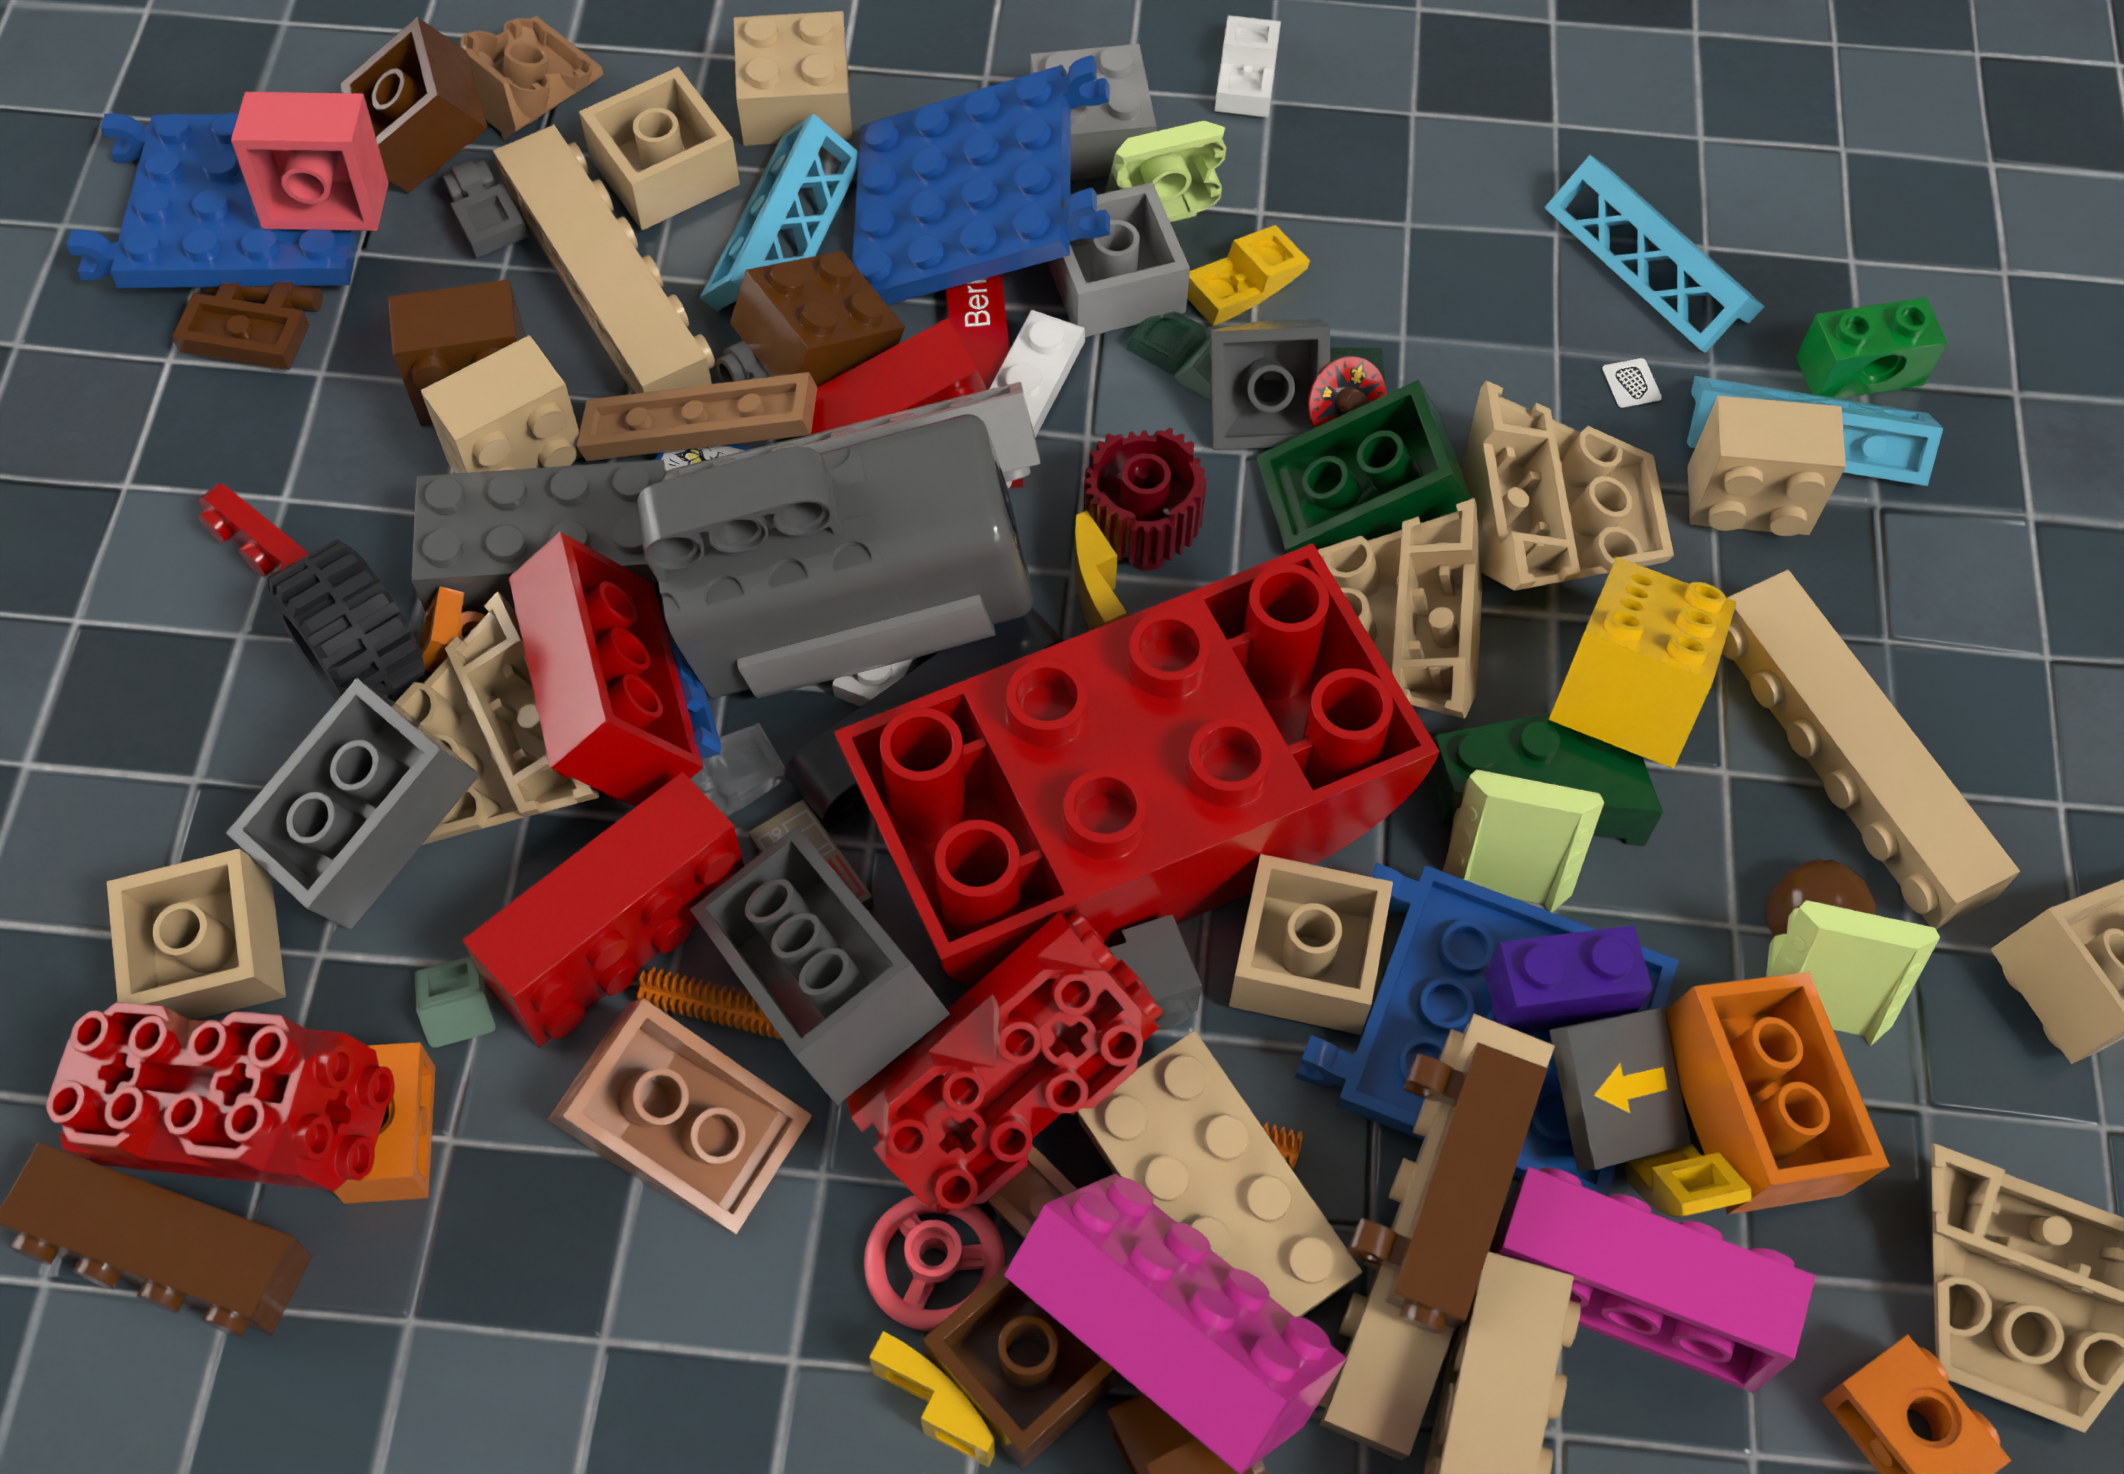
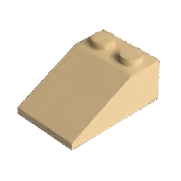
M2124 880L2047 909L1990 949L2002 965L2007 981L2013 988L2021 992L2043 1023V1029L2053 1045L2062 1050L2071 1064L2124 1039Z

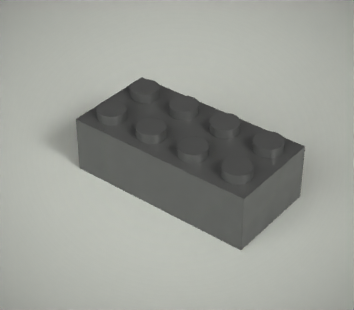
M664 460L416 476L411 581L425 612L439 586L464 592L461 613L475 611L487 615L489 611L484 605L497 591L504 596L515 611L509 577L559 532L570 536L653 582L658 601L663 603L659 581L645 560L637 499L646 487L662 481L667 472Z
M797 826L690 909L792 1053L836 1105L868 1082L875 1074L950 1015L912 963Z

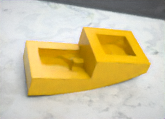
M1276 225L1233 240L1228 257L1191 270L1189 273L1187 299L1212 326H1215L1251 309L1277 293L1307 270L1310 260Z
M1086 510L1076 515L1074 570L1079 602L1091 631L1127 617V612L1112 591L1116 588L1117 554Z
M1691 1144L1625 1162L1626 1181L1648 1204L1665 1215L1683 1217L1752 1201L1749 1185L1719 1152L1702 1156Z
M883 1331L869 1357L873 1374L928 1402L921 1416L923 1433L989 1467L995 1455L994 1438L969 1399L948 1376L927 1358L904 1342Z

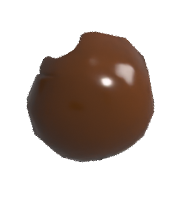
M1818 858L1789 870L1772 888L1766 901L1765 920L1775 937L1787 934L1789 915L1794 909L1800 908L1806 900L1876 915L1877 904L1866 881L1850 867L1832 859L1824 861Z

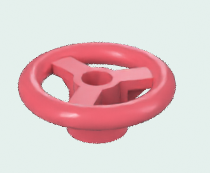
M913 1195L888 1209L874 1226L865 1248L864 1273L872 1297L889 1317L906 1327L931 1332L1005 1267V1250L996 1225L978 1205L971 1204L964 1209H951L947 1213L967 1223L981 1242V1244L962 1246L957 1231L948 1223L940 1220L921 1222L918 1216L941 1212L937 1211L935 1203L929 1207ZM897 1230L905 1238V1259L913 1275V1280L903 1299L893 1290L885 1269L887 1247ZM934 1248L940 1249L947 1254L945 1261L937 1266H929L921 1260L926 1251ZM983 1269L978 1285L962 1302L940 1310L924 1309L936 1283L947 1280L956 1271Z

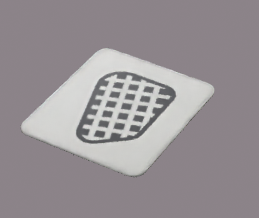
M1639 358L1603 366V372L1619 407L1625 408L1662 399L1645 359Z

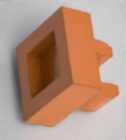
M439 586L424 614L419 647L422 652L425 671L434 672L448 657L445 650L448 644L456 636L464 640L462 633H470L485 617V615L475 611L461 613L464 592Z

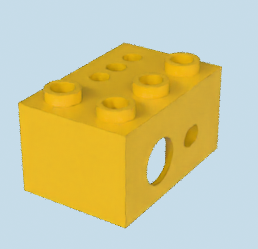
M1616 556L1549 720L1674 769L1714 681L1737 602L1726 598L1721 590L1703 582L1688 584Z

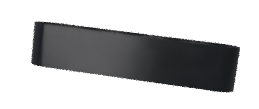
M1033 607L1026 615L1020 618L993 624L995 636L941 650L807 744L789 761L784 776L825 824L832 825L849 817L866 803L839 748L834 731L1065 640Z

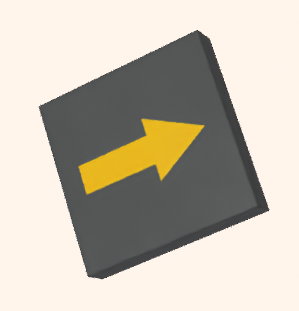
M1664 1007L1639 1010L1550 1030L1552 1045H1555L1554 1055L1577 1171L1597 1170L1691 1145Z

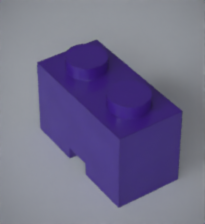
M1635 925L1500 942L1484 973L1496 1022L1522 1033L1554 1029L1555 1025L1583 1023L1638 1011L1653 989Z

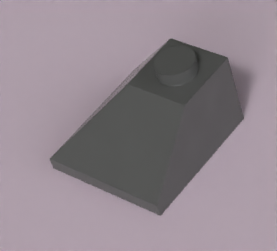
M1319 318L1265 320L1210 330L1213 450L1273 448L1314 429L1308 410L1309 393L1317 375L1330 363L1329 325Z

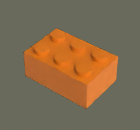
M1810 972L1694 986L1665 1010L1681 1094L1705 1155L1719 1152L1751 1188L1752 1201L1725 1207L1727 1215L1843 1196L1890 1166Z

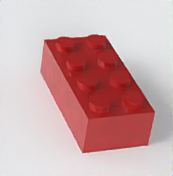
M559 532L509 577L515 605V615L518 619L525 650V661L529 668L534 691L535 707L539 714L546 746V757L550 768L561 776L576 779L604 792L614 800L624 801L637 807L682 771L691 779L704 768L699 748L695 746L694 730L654 583L570 536Z
M682 771L462 940L490 993L538 1048L542 1047L552 1038L559 1039L571 1033L582 1022L585 1012L606 995L613 996L625 990L635 980L642 966L659 953L665 954L673 951L687 939L691 928L698 923L690 909L744 867L734 824Z

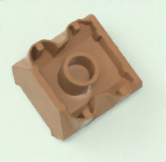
M537 16L530 19L517 18L507 21L503 32L498 35L485 31H473L464 34L460 41V47L467 51L485 120L501 132L503 141L604 75L601 65Z

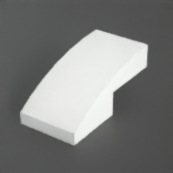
M1228 16L1215 111L1261 117L1269 116L1281 21Z

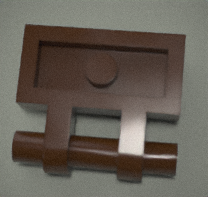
M275 282L273 286H240V283H221L220 287H204L206 293L215 294V296L193 293L173 333L172 339L178 351L182 353L290 370L310 326L304 311L299 310V308L318 311L323 301L322 290L308 286H294L293 282ZM250 300L264 302L265 304L250 302Z

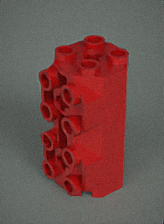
M1078 909L1068 918L1061 912L1057 913L947 1009L950 1013L949 1016L847 1097L851 1118L863 1133L872 1124L878 1129L877 1138L880 1143L873 1149L883 1163L923 1204L931 1207L935 1203L937 1211L944 1215L951 1209H964L971 1204H984L1027 1166L1028 1154L1032 1148V1139L1061 1113H1075L1081 1108L1093 1109L1137 1070V1060L1142 1053L1143 1042L1160 1028L1155 1020L1164 1011L1148 993V987L1122 958L1118 961L1111 950L1105 945V940Z
M116 1002L105 1012L90 1011L75 1023L50 1090L46 1109L50 1119L61 1124L64 1133L58 1132L63 1150L102 1166L335 1191L347 1180L360 1181L370 1173L375 1159L374 1149L386 1108L394 1095L395 1083L392 1071L388 1067L379 1066L376 1050L344 1032L308 1030L282 1015L233 1011L220 1022L215 1020L198 1021L189 1020L164 1006Z

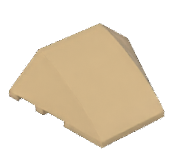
M1487 380L1480 388L1461 469L1472 499L1475 498L1477 507L1481 573L1515 591L1610 573L1616 556L1643 567L1668 562L1674 556L1655 460L1652 454L1589 426L1582 432H1579L1553 420L1551 409L1536 403L1530 410L1501 397L1502 387Z
M1475 498L1456 504L1457 512L1424 523H1420L1419 517L1402 522V530L1369 541L1362 536H1358L1319 549L1318 552L1411 705L1465 719L1477 696L1482 605V579Z
M498 591L484 605L489 611L487 615L464 640L456 636L445 648L448 657L424 683L414 682L395 702L480 774L422 845L599 798L600 790L576 779L565 778L550 768L546 757V746L539 714L535 707V696L529 668L525 661V650L515 611Z
M1935 1143L1931 1144L1936 1358L1944 1366L1949 1381L2085 1433L2124 1382V1218L2005 1174V1169Z

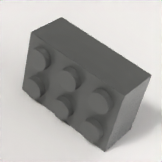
M356 678L226 834L308 910L352 930L480 774L398 704Z

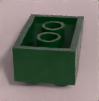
M1419 379L1256 456L1285 550L1288 553L1313 543L1317 550L1358 536H1362L1369 541L1402 530V522L1419 517L1420 523H1424L1457 512L1456 504L1472 499L1441 414Z

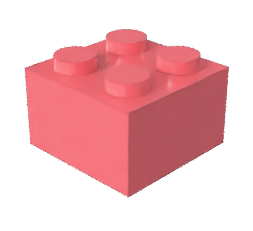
M245 92L231 142L261 227L264 229L378 231L389 182L364 94Z

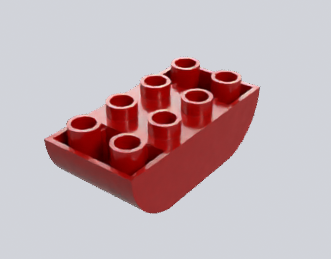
M1314 543L834 731L839 748L943 968L954 980L971 986H975L1059 912L1068 918L1078 909L1105 940V945L1111 948L1124 943L1122 930L1173 914L1176 924H1180L1252 893L1260 854L1315 865L1357 840L1400 806L1429 773L1440 752Z

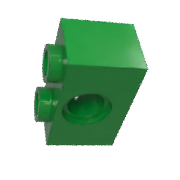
M1927 297L1816 314L1796 355V359L1812 395L1843 399L1924 386L1948 342Z

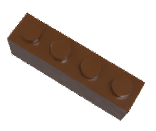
M39 1142L0 1207V1227L15 1237L10 1246V1249L49 1266L56 1255L77 1263L73 1270L75 1274L105 1288L114 1289L119 1279L141 1287L137 1297L172 1313H178L183 1303L204 1310L206 1312L201 1321L217 1330L239 1338L243 1337L247 1327L272 1336L312 1258V1255L289 1234Z

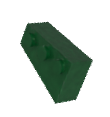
M1551 713L1435 735L1433 741L1440 752L1429 773L1426 775V779L1442 826L1452 827L1455 811L1462 804L1466 780L1469 779L1475 770L1600 793L1604 804L1593 835L1625 838V844L1645 846L1663 814L1642 756L1549 720Z

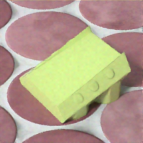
M1199 121L1127 138L1115 153L1105 193L1153 182L1170 222L1196 216L1197 212L1210 208L1221 198L1222 185L1214 169L1225 160L1226 146L1222 140L1225 127L1207 121Z
M1475 770L1469 779L1466 780L1461 807L1456 809L1453 817L1449 849L1443 871L1518 900L1543 904L1547 911L1553 912L1573 894L1604 801L1600 793Z
M1806 900L1800 908L1794 909L1789 915L1787 934L1775 936L1770 942L1766 977L1810 972L1833 1030L1864 1036L1868 1045L1872 1046L1893 1026L1940 936L1934 927Z

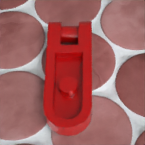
M216 484L199 498V503L204 510L198 515L202 525L219 542L224 544L231 539L240 546L238 549L240 555L262 577L267 576L270 572L276 574L309 555L305 549L224 484Z

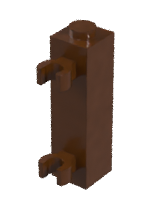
M1477 1042L1468 1055L1462 1072L1437 1059L1417 1054L1415 1062L1411 1065L1403 1090L1427 1100L1445 1103L1451 1107L1407 1237L1387 1227L1361 1218L1359 1224L1356 1225L1347 1251L1348 1254L1359 1259L1395 1270L1385 1302L1401 1308L1398 1318L1403 1322L1431 1333L1442 1334L1444 1325L1456 1329L1466 1321L1547 1073V1067Z

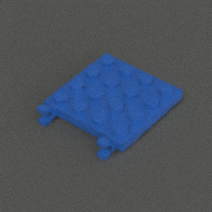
M1089 55L1074 61L1069 67L1068 73L1063 65H1059L861 125L852 263L887 305L1070 255V241L1081 238L1094 239L1110 235V216L1106 209L1097 211V194L1092 187L1076 192L1070 197L1071 109L1083 105L1097 106L1110 102V85L1106 78L1097 79V62L1094 56Z
M105 113L100 128L103 136L122 138L115 139L111 156L114 163L132 162L140 158L118 242H110L103 235L93 231L71 230L67 249L70 255H83L78 269L81 280L102 279L105 276H112L117 288L220 287L221 283H240V286H273L275 282H293L294 286L350 285L360 230L262 228L231 142L238 118L236 113L152 115L149 126H142L137 120L125 114Z
M1376 862L1371 877L1393 882L1388 914L1401 912L1406 914L1359 1045L1354 1055L1311 1035L1295 1078L1317 1086L1330 1087L1336 1085L1341 1087L1342 1091L1336 1107L1424 1141L1425 1137L1413 1133V1129L1425 1099L1403 1090L1411 1065L1415 1062L1417 1054L1439 1060L1451 1029L1463 1033L1474 1014L1496 1022L1484 973L1500 942L1597 929L1427 865L1424 866L1419 881H1416ZM1641 946L1653 989L1638 1011L1664 1007L1665 1009L1679 960ZM1573 1022L1555 1025L1554 1029L1579 1023ZM1550 1030L1524 1033L1552 1044ZM1553 1050L1513 1176L1521 1179L1528 1166L1536 1170L1546 1167L1556 1168L1577 1177L1582 1183L1581 1187L1608 1196L1617 1164L1597 1170L1577 1171Z

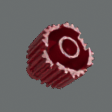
M1168 428L1166 431H1155L1153 436H1149L1146 430H1142L1140 436H1136L1131 431L1128 434V438L1122 437L1123 434L1113 436L1108 433L1105 435V442L1098 441L1096 443V450H1091L1089 453V467L1085 470L1083 512L1086 510L1089 512L1117 554L1118 561L1125 557L1128 558L1129 564H1133L1141 571L1158 570L1165 564L1166 559L1168 561L1173 559L1174 552L1178 555L1183 554L1184 546L1190 548L1193 538H1197L1199 535V528L1202 527L1207 486L1205 468L1200 467L1201 460L1199 457L1194 458V443L1192 441L1185 443V435L1182 433L1177 436L1173 435L1172 428Z

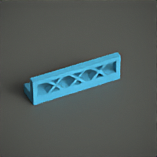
M814 113L783 133L700 296L704 302L717 312L737 300L745 270L815 256L858 168L859 152ZM821 145L842 162L836 175H824L818 155ZM800 188H813L819 209L817 215L804 216L798 196ZM792 228L799 252L796 257L783 258L777 234L781 229Z
M1591 155L1587 157L1544 207L1696 347L1705 353L1737 318L1749 324L1765 307L1610 168ZM1588 184L1599 194V218L1576 220L1565 209L1585 185ZM1610 205L1621 215L1610 216ZM1633 224L1638 229V253L1615 255L1610 251V226ZM1599 228V240L1587 229ZM1649 240L1652 241L1660 249V251L1649 252ZM1672 259L1677 264V289L1654 291L1649 286V261ZM1638 263V275L1626 264ZM1688 275L1701 287L1688 288ZM1712 295L1725 308L1701 333L1688 321V297ZM1677 298V310L1666 299Z
M1695 376L1691 394L1696 401L1687 443L1691 448L1696 447L1717 396L1842 406L1846 468L1843 472L1928 486L1943 427L1929 413Z

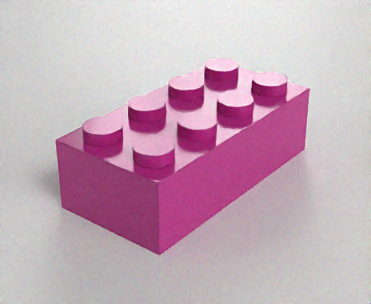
M1528 1166L1502 1209L1489 1252L1573 1275L1569 1301L1580 1303L1579 1326L1751 1393H1755L1795 1359L1816 1275L1795 1268L1794 1261L1780 1252L1765 1248H1754L1750 1251L1726 1242L1718 1230L1706 1224L1694 1221L1676 1223L1655 1215L1648 1204L1637 1198L1623 1194H1613L1608 1197L1581 1187V1181L1566 1171L1549 1167L1536 1170Z
M1115 1173L1046 1203L1007 1269L1005 1277L1239 1474L1244 1473L1304 1427L1347 1359L1330 1345L1328 1336L1319 1326L1305 1318L1292 1315L1269 1296L1268 1288L1260 1279L1247 1271L1232 1267L1210 1249L1211 1245L1208 1239L1200 1231L1187 1224L1177 1223L1153 1203V1197L1146 1188L1131 1179L1120 1177Z

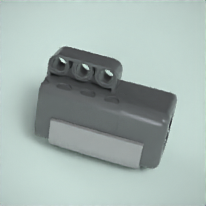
M972 414L952 417L820 454L814 449L801 446L779 449L655 483L646 487L637 499L644 556L647 564L659 581L668 628L675 643L712 699L751 689L756 698H761L877 669L995 636L993 624L1026 615L1032 609L1034 603L1033 589L1011 495L988 429L983 420Z

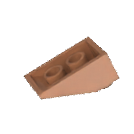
M642 998L625 1005L547 1120L606 1160L728 1232L737 1234L812 1115Z

